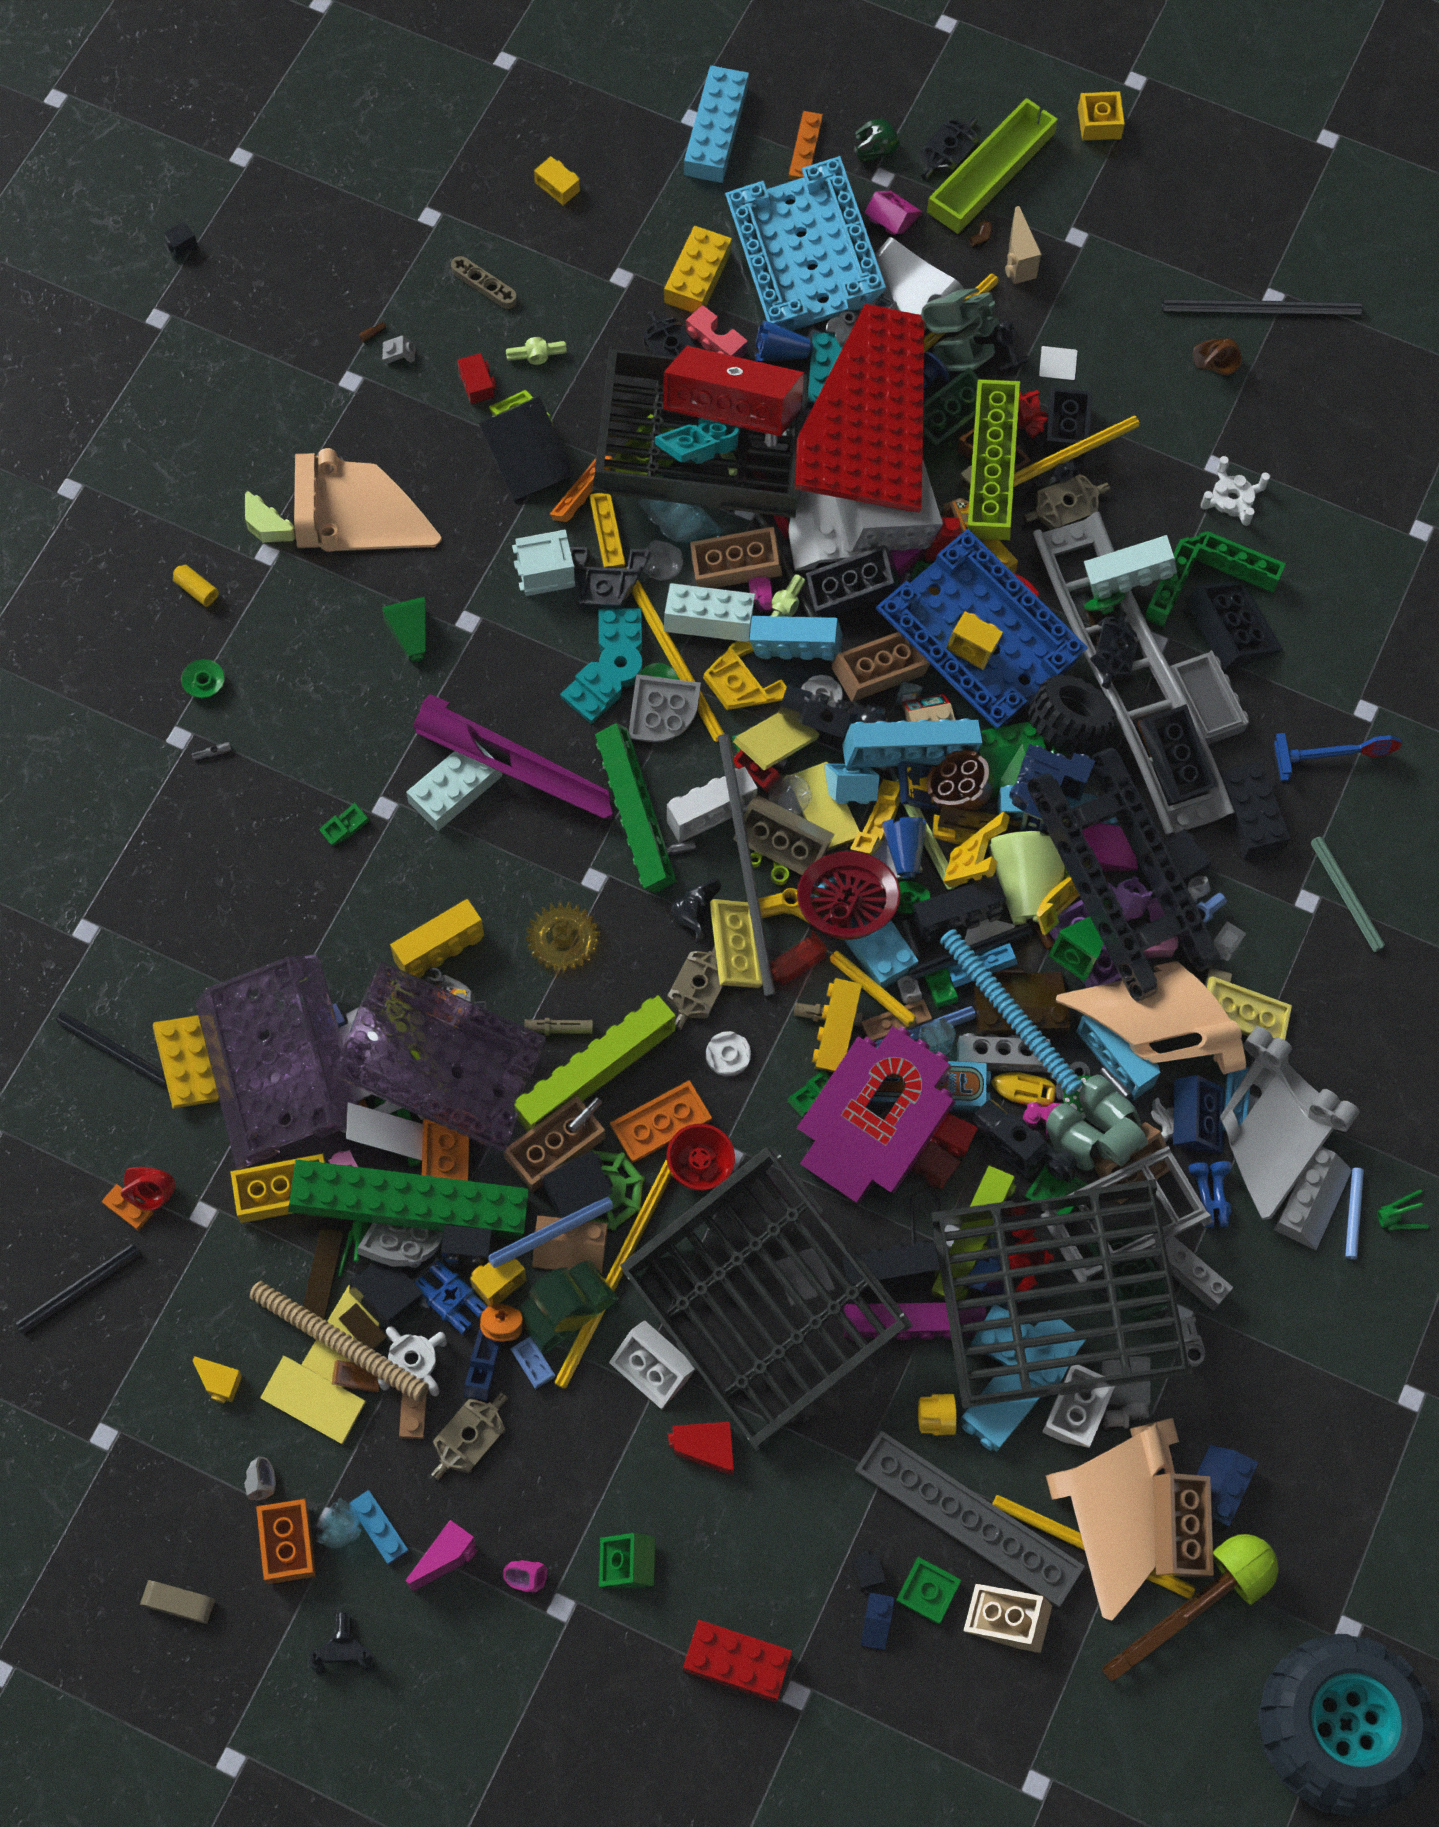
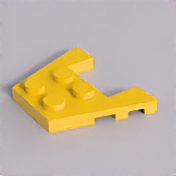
M750 640L748 642L736 641L732 643L722 657L720 656L703 675V679L726 710L782 701L787 686L782 679L762 688L742 662L741 657L754 651Z
M1002 812L951 852L943 881L948 887L967 883V879L970 878L980 880L982 875L987 877L994 876L998 861L992 856L984 860L989 839L1006 831L1010 816Z

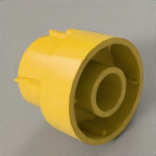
M932 1394V1397H920V1400H918V1423L921 1433L955 1435L956 1406L954 1394Z

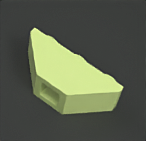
M249 491L245 493V521L248 531L263 543L294 541L296 539L295 528L289 520H283L279 517L278 512L272 507L268 508L258 495L254 496Z

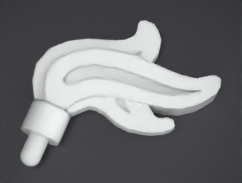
M1156 1098L1152 1102L1153 1111H1151V1115L1155 1122L1162 1126L1163 1132L1161 1134L1166 1142L1169 1138H1172L1174 1108L1166 1110L1161 1105L1159 1098Z

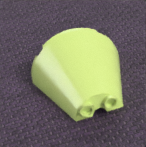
M1026 831L992 838L991 842H988L987 848L990 857L992 856L998 861L995 872L1006 896V904L1013 924L1023 925L1031 918H1033L1034 922H1038L1037 911L1041 902L1055 886L1063 881L1065 865L1051 837L1045 833H1040V831Z

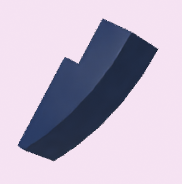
M479 1329L471 1356L470 1368L464 1386V1397L487 1401L502 1341L488 1339L482 1334L481 1329Z

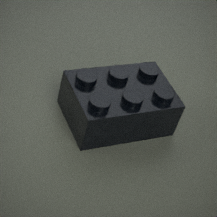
M1051 387L1047 409L1048 422L1046 423L1045 454H1055L1089 437L1092 391ZM1085 452V453H1083V454H1081V455H1079V456H1077V457L1085 458L1087 452Z

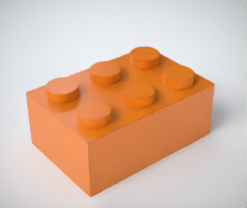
M301 1499L257 1506L264 1581L267 1584L316 1577L307 1501Z

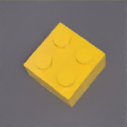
M1120 92L1081 93L1078 114L1082 140L1121 139L1125 123Z
M965 611L953 630L946 649L984 670L1003 632L997 626L988 624L980 620L977 615L969 614Z
M516 1258L496 1268H493L490 1262L484 1267L480 1265L472 1272V1277H470L472 1288L475 1289L476 1294L488 1307L501 1303L527 1281L525 1268Z

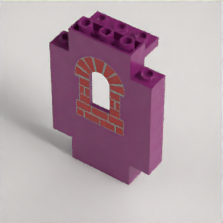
M892 1026L878 1048H875L877 1043L867 1036L864 1040L858 1036L797 1126V1129L815 1140L800 1164L858 1204L862 1202L874 1182L895 1194L956 1103L951 1098L953 1096L951 1092L943 1087L938 1090L940 1084H945L950 1077L948 1072L952 1066L948 1063L949 1058L939 1051L937 1054H934L929 1050L931 1047L929 1044L921 1039L916 1042L910 1038L912 1033L901 1026L899 1029ZM891 1074H898L905 1081V1089L883 1120L866 1107L886 1077Z

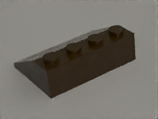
M1061 972L992 975V977L997 978V983L1000 982L1002 984L1001 988L1006 989L1005 993L1011 995L1010 999L1013 998L1015 1004L1020 1006L1019 1009L1024 1011L1023 1014L1028 1015V1020L1033 1021L1032 1025L1038 1027L1037 1031L1042 1032V1037H1067L1070 1029L1068 1006L1056 1002L1057 995L1065 993ZM972 981L977 1036L985 1037L989 1034H995L999 1037L1008 1038L1011 1035H1017L1016 1029L1013 1030L1011 1028L1012 1025L1007 1023V1019H1003V1014L998 1013V1008H994V1003L989 1002V997L986 998L984 996L985 992L980 991L981 987H977L975 985L976 981Z

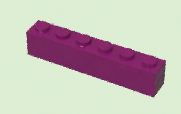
M896 1303L914 1325L909 1330H902L894 1336L898 1340H909L912 1336H920V1339L923 1340L934 1339V1336H944V1339H951L946 1303ZM846 1304L844 1306L843 1312L863 1338L873 1337L875 1339L879 1336L878 1332L856 1304ZM868 1304L886 1329L896 1322L884 1304ZM986 1306L958 1310L960 1324L984 1321L986 1319ZM844 1329V1338H850L851 1341H854ZM977 1332L964 1333L962 1336L974 1339Z

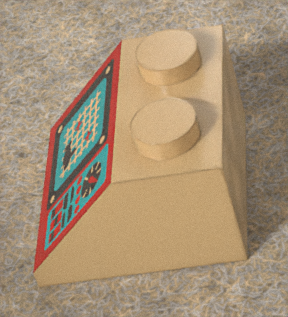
M944 694L903 701L901 703L907 722H917L920 720L939 721L942 719L955 720L951 703Z

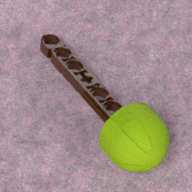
M1243 1534L1234 1536L1213 1551V1560L1222 1572V1575L1126 1648L1121 1654L1108 1662L1102 1669L1108 1680L1113 1681L1120 1677L1131 1666L1146 1657L1233 1588L1250 1605L1265 1595L1273 1587L1278 1576V1560L1271 1546L1259 1537Z

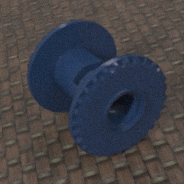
M926 351L924 352L923 406L927 402V396L924 391L932 383L938 386H946L950 381V376L944 363L934 354Z

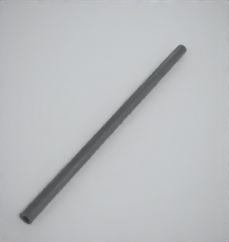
M722 734L718 736L764 995L770 996L776 993L729 734Z

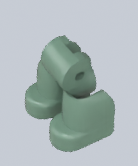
M977 288L961 289L952 292L944 298L932 300L922 308L921 318L924 320V325L932 332H958L969 325L955 337L945 338L933 347L932 354L944 363L948 371L974 370L994 355V344L979 345L973 339V337L989 336L993 328L1000 324L999 315L992 312V308L996 303L993 301L991 293L978 294L963 302V299L979 291Z
M1094 1075L1083 1084L1079 1098L1087 1120L1106 1132L1105 1134L1085 1122L1080 1112L1066 1103L1055 1107L1049 1114L1046 1122V1128L1054 1149L1057 1152L1062 1150L1068 1151L1076 1159V1167L1082 1170H1090L1095 1167L1090 1156V1149L1093 1144L1100 1157L1111 1159L1121 1167L1130 1160L1129 1155L1132 1152H1139L1148 1144L1145 1134L1139 1128L1142 1124L1136 1108L1128 1099L1116 1091L1112 1082L1101 1075Z

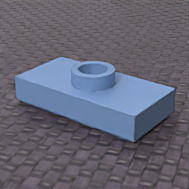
M531 1336L511 1348L512 1353L535 1390L556 1377Z

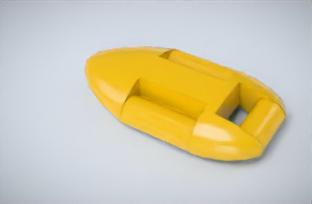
M1008 1072L1000 1074L991 1080L993 1088L1001 1096L1012 1102L1024 1105L1037 1102L1041 1104V1107H1047L1054 1103L1056 1086L1050 1080L1021 1072ZM1043 1088L1047 1089L1046 1098L1041 1097Z

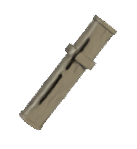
M795 1002L793 1016L811 1018L816 1022L818 1020H826L822 1018L824 1007H821L820 1004L809 1005ZM856 1012L853 1025L860 1027L862 1013Z
M525 1019L524 1034L545 1033V1036L555 1033L592 1034L593 1020Z

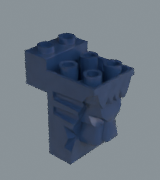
M1029 744L1017 781L1009 794L1012 804L1025 812L1020 830L1024 832L1040 831V833H1043L1045 824L1027 788V783L1030 779L1044 773H1050L1054 779H1057L1065 796L1080 801L1095 761L1087 755L1076 753L1073 754L1070 760L1062 754L1046 751L1042 746Z

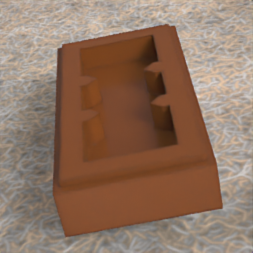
M341 1360L335 1361L331 1385L374 1393L379 1391L378 1376H374L372 1372H367L366 1369L361 1368L360 1365Z

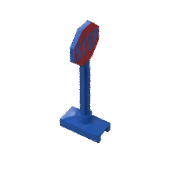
M1285 733L1276 734L1277 741H1274L1281 782L1290 781L1292 774L1291 763L1299 762V760L1351 755L1359 752L1369 757L1386 756L1399 750L1402 743L1400 738L1388 735L1374 737L1361 745H1344L1298 751V749L1288 750Z

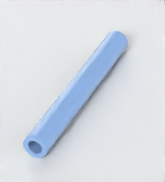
M1361 1168L1352 1169L1345 1254L1347 1259H1357L1364 1175V1170Z

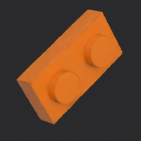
M116 1184L101 1202L139 1231L153 1212L140 1210L122 1198L121 1191L123 1188Z

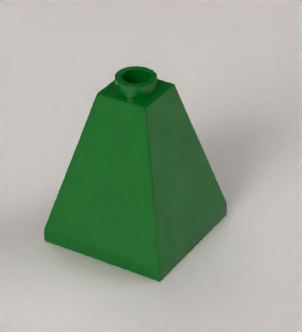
M420 597L382 607L384 622L407 658L412 660V662L424 660V656H426L425 598Z
M1087 917L1062 929L1048 955L1084 982L1091 973L1104 944L1091 917Z

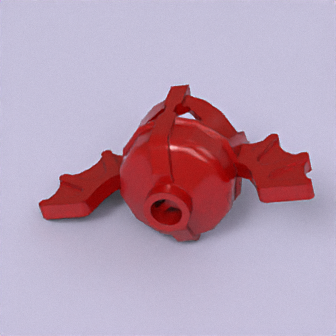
M1038 390L1022 395V392L1019 393L1017 428L1026 429V433L1031 438H1034L1039 432H1044L1043 425L1048 422V414L1045 411H1040L1038 398L1040 392Z
M1035 1229L1012 1231L1013 1237H1018L1022 1240L1013 1245L1038 1242V1239L1033 1237ZM1048 1250L1009 1255L1011 1269L1049 1264L1050 1261L1054 1260V1255L1049 1254ZM1036 1275L1020 1277L1023 1278V1281L1015 1288V1292L1028 1291L1035 1285H1038L1035 1279Z

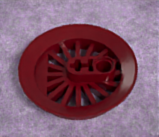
M843 851L826 855L816 860L805 870L798 884L797 901L803 916L816 929L833 938L855 940L873 934L893 918L900 902V887L892 870L879 859L861 852ZM833 877L837 887L828 879ZM841 879L846 880V885H843ZM821 884V885H823L826 889L820 888V887H818V886ZM812 906H822V907L813 909ZM827 914V915H826L824 918H822V919L819 917V916H822V915ZM852 917L854 918L858 928H851ZM860 917H862L869 924L864 926Z

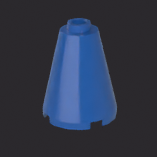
M762 321L763 325L759 326L755 346L759 349V353H755L757 362L807 359L808 355L811 356L813 343H810L809 338L771 322Z
M903 817L893 823V819L882 823L897 875L902 876V879H913L920 872L927 825L926 819Z

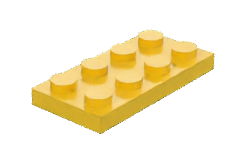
M199 1016L154 1022L153 1030L172 1108L218 1101L219 1096Z

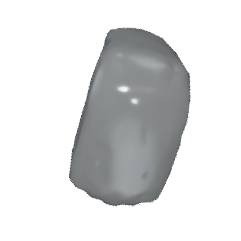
M910 975L897 980L901 1000L906 1005L922 999V993L920 992L917 980H912Z

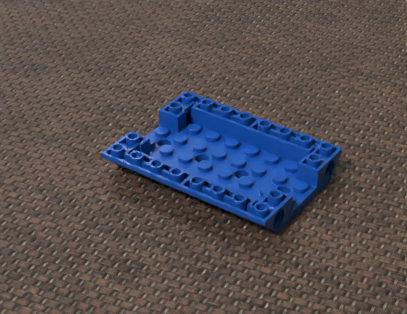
M966 529L938 553L935 562L912 582L906 581L876 607V610L996 730L1009 724L1030 705L1041 684L1047 678L1064 675L1088 649L969 529ZM930 587H936L939 589L940 593L938 595H932L929 593L928 589ZM965 611L969 614L977 615L980 620L988 624L997 626L1003 632L997 645L1000 653L997 655L992 654L984 670L946 649L952 632L959 622L958 618L962 617ZM1025 676L1029 679L1030 683L1023 685L1019 682L1018 678Z

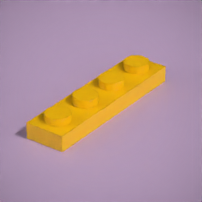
M602 493L590 494V504L603 567L625 568L611 495Z

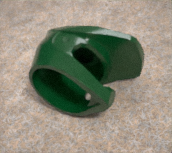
M885 119L871 120L855 133L857 140L865 141L856 148V155L860 162L882 158L895 152L900 146L897 132L891 123ZM869 129H873V133L870 135V137L866 136V132Z

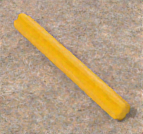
M835 951L830 956V961L854 982L862 984L861 988L906 1026L910 1027L915 1023L916 1016L841 952Z

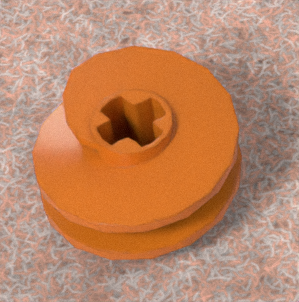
M495 1304L487 1307L482 1312L480 1329L482 1334L488 1339L502 1342L512 1341L521 1335L522 1315L517 1309L504 1304Z

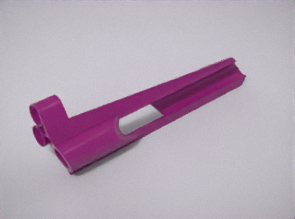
M429 694L423 701L420 712L413 724L416 734L603 819H612L613 813L608 790L447 709L446 707L450 705V702L432 694ZM475 740L510 755L512 767L484 755Z

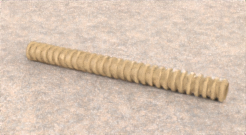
M259 1281L252 1287L250 1291L251 1300L261 1304V1306L269 1311H273L275 1315L284 1318L285 1321L290 1322L293 1326L296 1325L304 1333L313 1336L314 1339L319 1340L322 1344L325 1343L327 1347H331L332 1350L342 1354L343 1357L348 1358L351 1362L354 1361L356 1365H360L367 1372H372L380 1380L384 1379L385 1383H390V1386L396 1387L398 1391L402 1390L403 1394H408V1397L414 1398L416 1402L421 1401L426 1396L429 1389L427 1382H423L420 1378L417 1379V1376L411 1375L409 1371H405L404 1368L399 1367L396 1363L393 1364L386 1357H381L380 1353H375V1350L369 1349L367 1345L358 1342L357 1339L352 1338L349 1334L346 1335L339 1328H334V1325L328 1324L326 1320L319 1316L317 1317L310 1310H305V1307L300 1306L292 1299H288L287 1296L277 1292L269 1285H265L263 1281Z

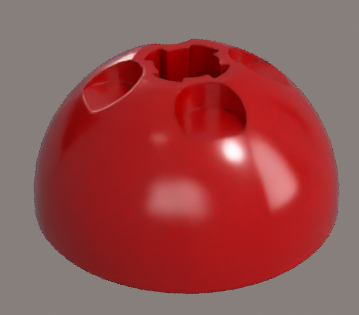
M708 1124L688 1125L680 1129L669 1142L667 1165L670 1173L679 1184L695 1191L714 1189L730 1176L734 1168L735 1151L727 1135L714 1126Z

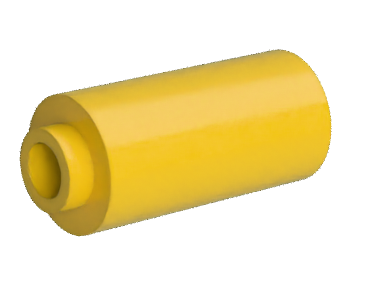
M188 565L178 566L174 570L173 581L205 607L211 605L218 597L219 590Z

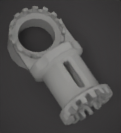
M1198 876L1191 879L1188 883L1187 889L1195 904L1198 898L1207 895V892L1211 891L1207 877Z
M1192 1316L1185 1317V1320L1181 1318L1180 1322L1188 1363L1192 1367H1197L1205 1358V1349L1201 1336L1197 1334L1194 1324L1196 1319ZM1191 1349L1197 1350L1201 1358L1197 1361L1191 1360L1188 1357V1351Z
M1132 1403L1127 1405V1407H1122L1121 1410L1107 1411L1105 1409L1102 1416L1104 1418L1102 1419L1104 1430H1108L1109 1427L1119 1426L1129 1428V1420H1137V1418L1141 1420V1417L1143 1419L1145 1417L1148 1418V1403Z

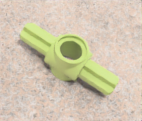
M533 337L526 341L524 347L506 349V356L509 361L527 358V361L531 364L539 365L546 362L548 355L566 353L567 347L564 341L546 343L540 337Z
M794 575L787 589L778 591L772 599V610L774 611L771 616L792 617L799 606L797 595L805 583L803 577Z

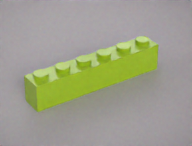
M988 1166L970 1207L1006 1202L1007 1197L1012 1198L1017 1187L1014 1184V1176ZM993 1218L962 1223L959 1230L994 1225ZM995 1234L954 1240L948 1255L988 1249L989 1247L986 1246L988 1238L993 1239ZM979 1260L950 1264L952 1278L967 1276ZM940 1272L932 1288V1295L945 1301ZM967 1285L954 1287L956 1301L966 1299L969 1293V1288H966Z

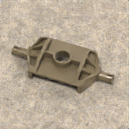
M1080 474L1072 477L1066 483L1059 482L1041 489L1035 494V510L1023 515V519H1026L1024 522L1028 523L1039 519L1050 530H1054L1098 512V496L1110 491L1108 483L1097 487L1096 485L1093 486L1087 477ZM1070 496L1073 499V504L1066 505L1063 497Z
M715 945L709 953L701 951L689 953L667 996V1000L679 1014L675 1021V1028L677 1029L678 1027V1030H682L687 1018H708L709 1012L723 987L719 982ZM702 978L705 984L702 987H696L693 984V980Z
M500 1392L494 1401L488 1404L468 1399L434 1439L433 1443L441 1459L440 1464L431 1473L437 1481H439L447 1469L470 1474L472 1468L502 1433L506 1432L498 1414L499 1408L508 1399L503 1393ZM468 1428L476 1432L474 1439L470 1441L462 1438L463 1431Z

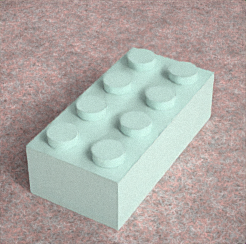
M1167 535L1084 561L1095 599H1105L1113 593L1119 591L1121 593L1127 592L1132 587L1138 585L1146 586L1154 580L1160 578L1163 580L1168 579L1177 573L1174 555Z
M670 583L664 615V632L748 642L755 594Z
M477 743L478 747L484 753V755L493 758L482 746H480ZM454 751L406 792L408 803L439 831L502 777V772Z

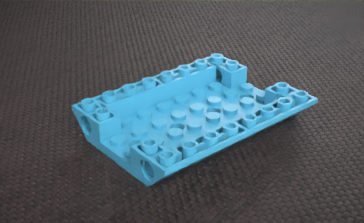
M840 156L802 168L803 178L766 189L764 181L725 193L768 322L790 331L837 317L846 310L856 311L862 309L865 304H872L886 290ZM789 199L795 200V203L792 205L785 204ZM798 232H806L804 237L796 236ZM811 264L817 265V268L814 270L807 269ZM822 297L829 298L826 303L818 302Z

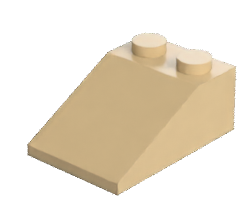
M1020 206L1015 207L1008 261L1005 266L1006 274L1008 277H1011L1013 284L1035 279L1041 258L1039 248Z
M976 1584L964 1632L1018 1649L1041 1653L1052 1605L1043 1596Z

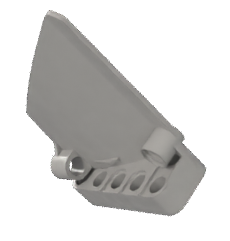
M889 237L880 249L874 253L886 286V290L882 294L897 302L898 306L895 310L921 315L922 308L930 301L944 298L952 292L963 289L956 279L930 265L892 237ZM862 309L854 311L858 315V317Z

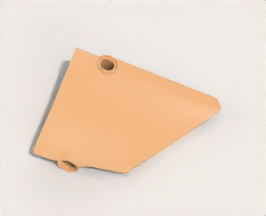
M330 448L320 450L318 456H315V453L295 454L294 524L297 548L321 547L323 550L331 552L340 550L436 547L441 542V536L424 514L376 464L343 461Z

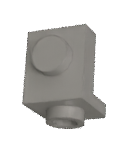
M403 335L383 342L382 360L387 364L405 358L410 363L414 362L415 345Z

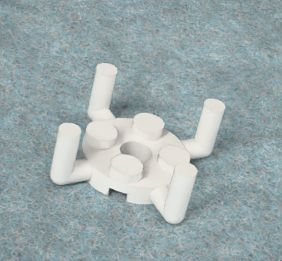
M1222 456L1216 470L1220 480L1215 484L1213 494L1210 491L1204 493L1201 508L1206 510L1216 507L1220 512L1229 513V516H1239L1242 524L1248 526L1254 514V509L1250 507L1254 502L1255 493L1266 489L1270 475L1263 473L1259 483L1252 486L1242 475L1228 476L1225 471L1228 458ZM1235 493L1239 498L1231 499L1228 494Z
M389 1326L386 1329L389 1340L393 1341V1344L389 1350L388 1360L404 1368L405 1371H409L411 1375L414 1374L417 1376V1379L420 1378L423 1382H427L430 1394L437 1396L439 1388L430 1374L436 1365L434 1347L437 1345L440 1347L446 1346L445 1334L439 1332L429 1340L417 1335H404L401 1337L393 1326ZM416 1353L418 1361L415 1364L406 1363L405 1357L407 1354ZM378 1378L381 1389H389L390 1384L385 1383L384 1379L380 1380Z

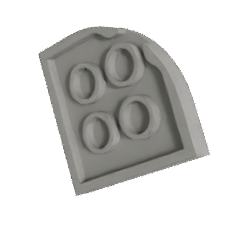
M636 674L629 725L631 740L664 742L682 734L690 726L696 715L701 683Z
M372 1223L358 1246L357 1254L392 1267L415 1265L429 1259L438 1251L443 1242L444 1231Z

